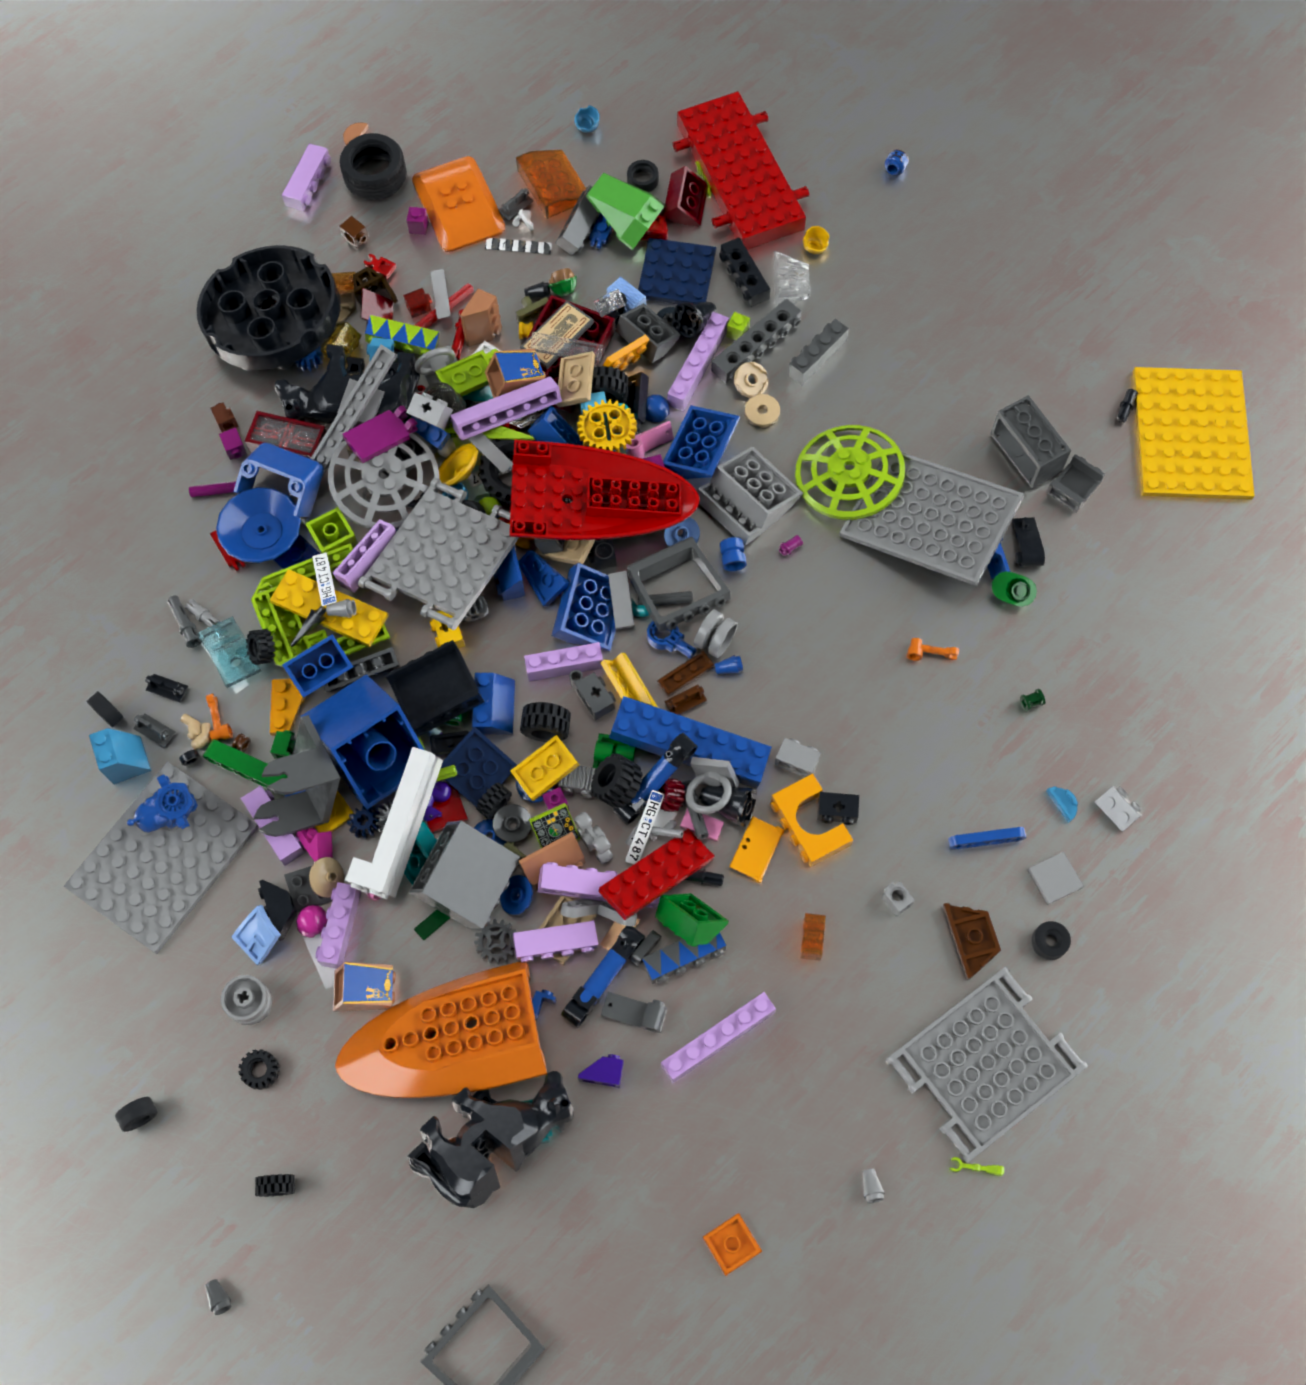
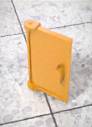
M752 816L729 867L752 878L753 881L761 883L785 830Z

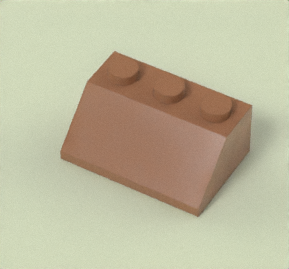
M478 288L460 315L466 346L469 347L482 344L484 341H493L502 330L497 296Z
M573 832L519 860L524 876L527 877L533 886V892L538 890L539 873L543 864L554 862L562 867L575 865L578 869L584 866L583 864L586 863L585 857Z

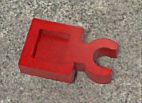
M373 254L368 255L371 262L364 260L365 267H370L376 273H381L386 280L397 268L396 263L383 257L377 260Z

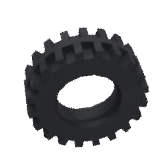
M494 439L491 441L507 458L513 457L514 440L501 439L496 442ZM481 455L479 471L486 492L490 494V497L499 500L502 505L505 502L511 507L512 486L504 484L499 478V469L485 455Z

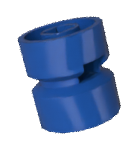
M732 537L720 542L719 546L723 556L722 564L724 570L731 572L739 571L747 566L744 543L741 538Z

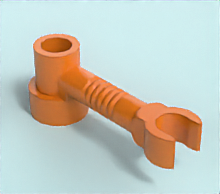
M912 638L907 658L919 661L922 659L923 652L957 660L959 648L923 645L922 639Z
M213 693L206 695L214 730L209 731L211 740L218 741L233 738L230 725L228 723L221 725L217 696L214 697Z

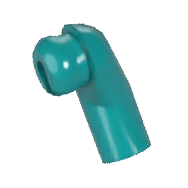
M631 598L633 616L647 617L649 613L645 606L637 605L633 598Z

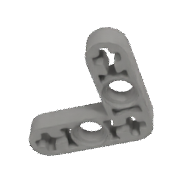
M579 899L562 903L561 915L565 917L578 918L599 914L621 925H636V913L624 920L608 902Z

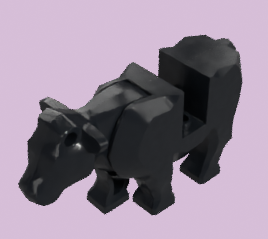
M328 344L326 351L330 361L327 365V370L311 390L308 391L305 388L292 385L285 379L277 380L275 382V392L280 398L285 416L304 422L305 418L309 417L332 424L338 414L337 412L349 379L358 381L365 369L364 359L346 357L345 361L346 355L343 346ZM398 352V362H393L377 388L385 393L376 416L388 410L394 413L402 405L408 409L420 379V374L415 370L416 360L413 353ZM406 413V415L408 416V418H406L405 420H402V422H403L404 424H405L409 419H411V417H412V416H411L410 414H408V413Z
M557 1071L549 1072L545 1076V1082L532 1103L512 1099L496 1101L491 1098L489 1089L477 1091L471 1096L470 1090L465 1087L452 1099V1104L457 1113H461L463 1117L468 1118L470 1121L462 1126L457 1137L448 1140L442 1135L439 1119L433 1116L420 1128L423 1140L429 1144V1150L427 1145L422 1142L407 1156L409 1165L414 1173L423 1178L430 1179L438 1192L452 1204L467 1208H476L484 1204L489 1196L500 1188L495 1166L488 1160L492 1152L517 1172L525 1158L538 1148L541 1141L554 1126L559 1132H562L565 1129L564 1123L572 1120L574 1110L564 1087L562 1075Z

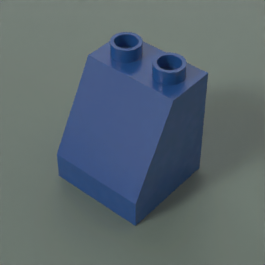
M367 674L300 716L309 715L335 769L366 809H369L398 789L412 747L424 750L399 704Z

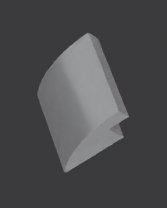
M753 447L718 465L710 482L697 489L700 499L699 504L734 537L741 538L744 546L756 539L779 520L803 495L800 489Z

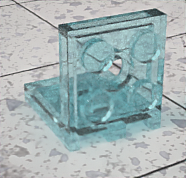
M233 616L197 633L211 655L227 688L262 671L259 664L254 665L249 660L246 638ZM235 659H240L241 663L238 666H231Z

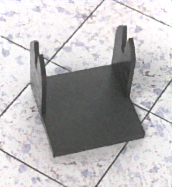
M306 715L300 719L293 755L269 762L262 773V777L280 776L282 774L288 776L267 786V789L275 793L285 795L305 790V792L269 801L257 809L253 820L270 819L272 817H278L279 819L259 829L260 832L269 836H284L328 823L330 820L340 776L309 715Z

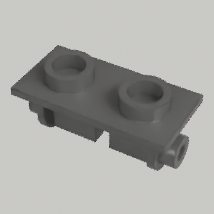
M521 189L513 198L501 205L502 207L499 209V212L508 221L514 218L519 210L525 209L533 202V199L528 196V189Z
M145 713L134 718L136 725L133 729L162 747H165L176 733Z

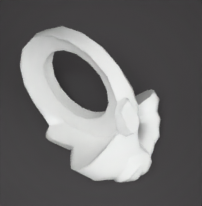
M519 210L512 224L516 227L520 224L519 220L522 219L528 229L533 231L534 224L530 221L531 211Z

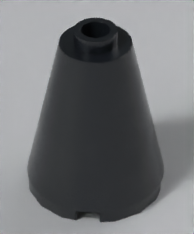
M707 785L705 788H702L700 792L702 804L711 806L717 803L723 796V786ZM731 787L732 794L730 800L717 813L738 826L745 827V820L750 821L754 812L756 799H753V794H756V790L752 788Z

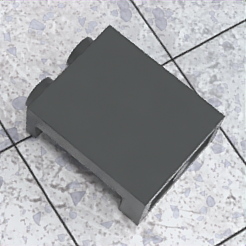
M1075 454L1061 474L1050 483L1046 493L1077 513L1101 484L1105 473L1098 467L1088 463L1083 457Z

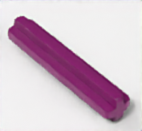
M236 481L190 486L189 495L191 497L233 493Z

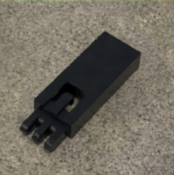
M643 372L628 377L627 401L625 402L631 409V414L634 413V420L637 422V432L640 431V424H645L649 377Z

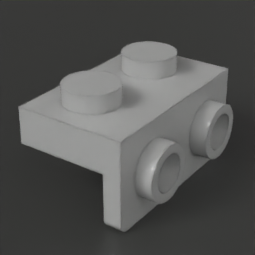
M1112 786L1095 803L1123 832L1143 815L1140 812L1142 809L1135 801L1132 803L1126 797L1128 794L1122 787Z

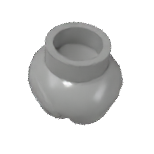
M452 437L449 438L442 450L433 446L431 450L433 455L438 450L439 455L447 458L451 451L456 450Z

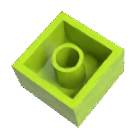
M338 507L305 523L321 554L351 543L353 548L358 544L355 534Z

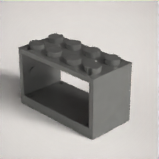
M1029 395L998 411L990 434L1031 488L1062 472L1071 449Z

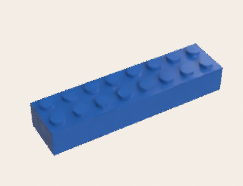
M623 696L610 733V739L663 756L670 748L672 741L684 732L698 748L683 764L691 766L692 757L730 761L739 783L756 789L761 783L771 746Z

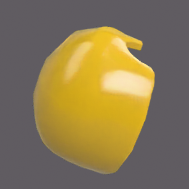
M820 226L810 227L803 238L805 250L814 255L822 254L828 247L829 233Z

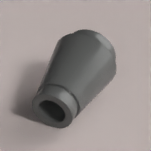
M217 1279L208 1282L205 1288L210 1311L214 1312L215 1315L225 1313L231 1308L230 1297Z

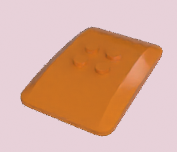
M470 156L462 157L418 172L412 177L414 188L423 208L427 210L428 219L444 251H455L498 236L505 231L503 218L474 158Z

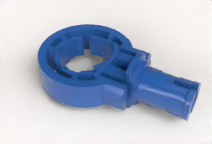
M653 621L649 624L647 640L652 647L659 650L667 649L671 653L678 650L689 659L695 655L697 649L684 641L685 635L679 632L678 626L673 630L666 629L671 635L664 639H659L657 636H654L658 630Z

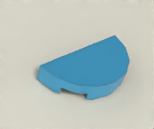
M1055 786L1048 788L1046 792L1066 821L1068 823L1071 822L1077 813L1078 802L1075 795L1068 789L1065 790Z

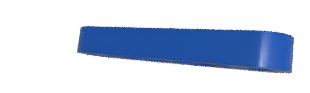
M1024 827L955 835L949 837L948 841L950 849L956 850L1022 841L1026 839Z

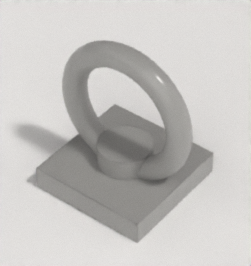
M448 345L430 350L416 361V372L425 375L431 389L435 390L442 386L436 377L435 371L457 362L455 352Z
M692 757L690 764L697 777L690 782L686 789V802L697 813H715L728 803L732 794L731 787H738L739 780L730 761ZM699 784L716 787L723 786L724 788L722 798L711 806L697 804L693 794Z

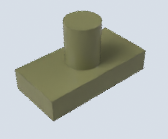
M529 296L524 297L521 300L524 308L515 312L518 325L519 322L528 324L538 319L548 299L545 297L533 303Z

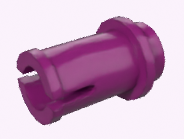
M796 535L787 542H782L778 549L783 556H789L793 550L803 545V541Z

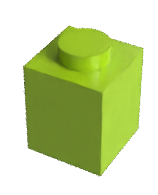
M734 312L727 324L726 337L736 341L750 329V318Z

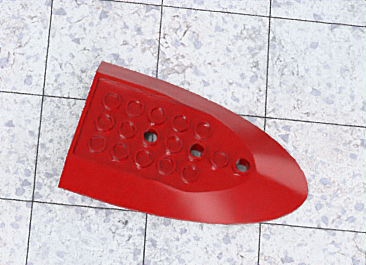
M514 439L509 537L597 540L643 535L667 529L681 523L690 517L699 505V495L687 480L653 462L623 453L588 446ZM569 498L572 502L564 503L563 499Z

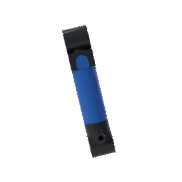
M684 732L679 734L672 741L670 748L643 777L635 798L624 807L617 809L614 807L613 812L626 825L632 823L639 816L640 812L645 809L651 791H658L679 766L696 752L698 746Z
M626 926L585 984L580 986L572 997L573 999L565 1006L561 1016L578 1028L599 1002L600 996L632 953L644 941L645 935L633 926Z

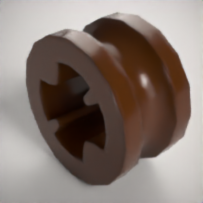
M241 733L234 739L232 748L245 752L251 743V739L249 737L245 738V735Z

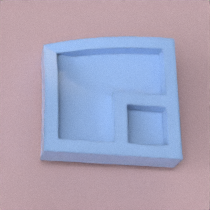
M259 905L245 918L231 938L256 965L263 963L281 934L268 918L264 906Z

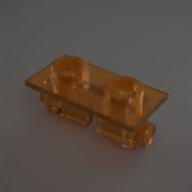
M355 271L331 273L338 290L354 289L353 274H355Z

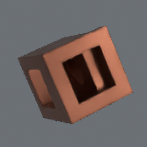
M224 402L210 408L221 432L239 427L231 409H226Z

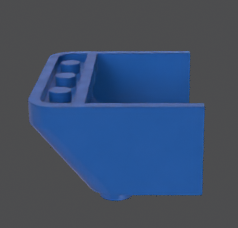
M271 443L260 444L242 462L233 492L240 493L253 489L256 476L261 467L290 479L288 490L291 495L298 497L293 516L310 517L324 473L323 465L318 461Z

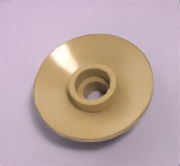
M324 857L318 859L312 865L309 881L313 891L321 897H331L332 890L336 888L337 882L344 883V871L337 860L331 857Z

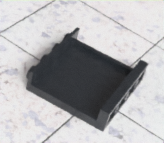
M454 640L442 644L433 651L426 652L423 656L411 660L406 665L394 669L385 675L417 737L484 703L483 697Z

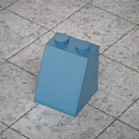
M110 728L89 735L98 769L114 785L151 771L140 736Z

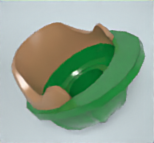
M570 268L557 270L551 274L548 287L558 296L572 294L576 288L577 276L573 274Z

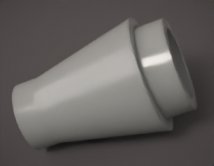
M346 599L326 606L327 615L351 618L356 615V603L354 600Z
M875 1169L864 1170V1198L867 1199V1203H877L884 1200L883 1195L885 1192Z

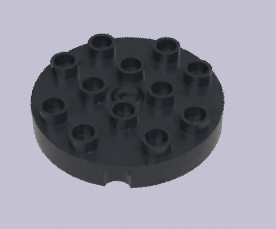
M265 246L249 250L232 258L230 266L225 269H217L212 274L199 295L197 320L211 349L217 356L229 364L241 367L246 371L273 368L288 369L296 361L315 351L326 339L333 335L334 327L340 314V294L330 269L326 264H318L315 254L293 246Z

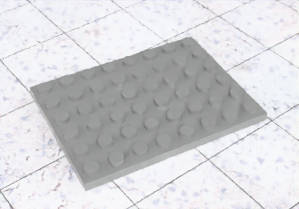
M901 452L905 463V479L898 496L885 509L872 516L846 520L839 532L840 537L977 586L1024 498V493ZM897 454L888 455L887 474L898 479L900 466ZM881 459L876 470L882 472L883 463ZM872 476L866 485V489L873 486L879 478ZM884 481L881 487L870 495L874 505L884 499L895 485ZM863 498L857 501L852 511L867 508Z
M167 761L66 882L64 887L157 954L259 826ZM163 774L169 777L171 783L187 784L189 792L194 795L198 804L196 811L189 814L187 820L190 826L185 829L178 826L172 829L164 827L147 833L140 830L136 823L132 826L127 825L129 819H134L138 806L144 803L147 798L152 797L158 789L162 788L157 777Z

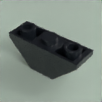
M260 880L261 887L258 888L261 899L265 900V912L268 918L270 917L274 927L281 934L278 940H284L297 916L291 895L287 890L265 880Z

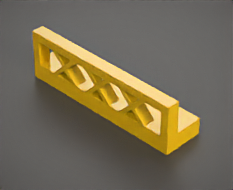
M620 653L613 660H603L600 663L621 699L625 696L657 707L626 653Z

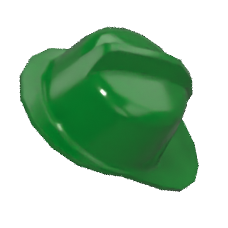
M1006 571L999 573L992 581L994 595L1004 602L1023 607L1031 604L1036 598V585L1025 576Z

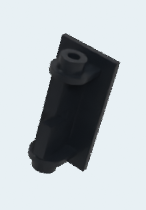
M156 674L148 675L145 679V682L148 683L146 691L179 703L188 688V685Z

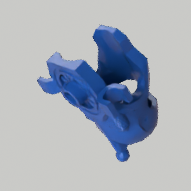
M163 774L157 777L162 788L158 789L152 797L147 798L144 803L140 804L135 811L134 819L127 821L128 826L136 823L140 830L147 833L164 827L172 829L178 826L185 829L190 826L187 820L189 814L196 811L198 804L194 795L189 792L187 784L171 783L169 777Z

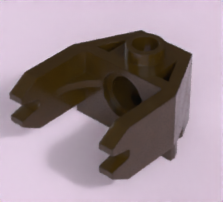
M366 267L353 274L354 293L360 307L362 288L374 293L384 289L394 304L398 302L394 291L381 273H376L374 269Z

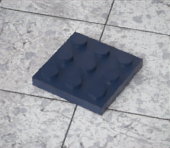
M474 727L443 760L441 768L455 765L457 776L445 780L472 805L477 807L476 805L479 803L478 801L482 798V795L493 784L495 785L498 782L502 784L511 774L510 770L516 767L517 764Z

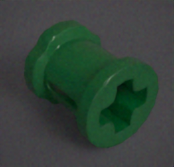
M1036 689L1034 693L1028 695L1023 694L1020 697L1025 711H1030L1032 707L1042 706L1046 703L1044 694L1040 689Z

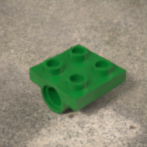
M599 733L598 741H596L592 768L597 769L600 763L606 757H610L611 754H620L634 762L636 747L610 739L608 734Z

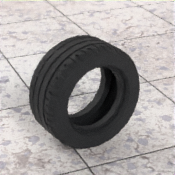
M378 133L360 135L352 139L341 152L339 163L345 185L351 193L360 198L380 200L390 197L402 187L406 179L407 171L402 149L396 141L386 135ZM372 159H383L390 163L384 171L374 175H364L357 171L361 164Z

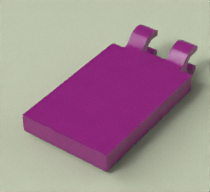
M402 405L394 413L388 410L342 435L359 460L365 463L375 456L409 440V434L418 430L415 426L417 422L414 418L409 419L405 424L402 422V420L408 418L406 415L407 409Z

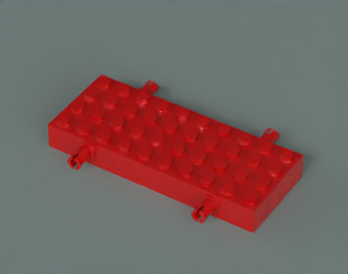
M739 91L677 111V126L684 139L674 141L672 144L675 152L689 148L695 161L700 163L701 169L711 187V192L723 215L711 219L714 229L728 224L735 238L739 237L745 248L749 250L805 230L806 216L797 200L809 197V190L807 186L796 190L790 188L757 127L758 124L768 122V114L766 111L755 115L750 114Z

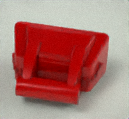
M658 215L641 238V241H648L649 238L668 240L666 216Z

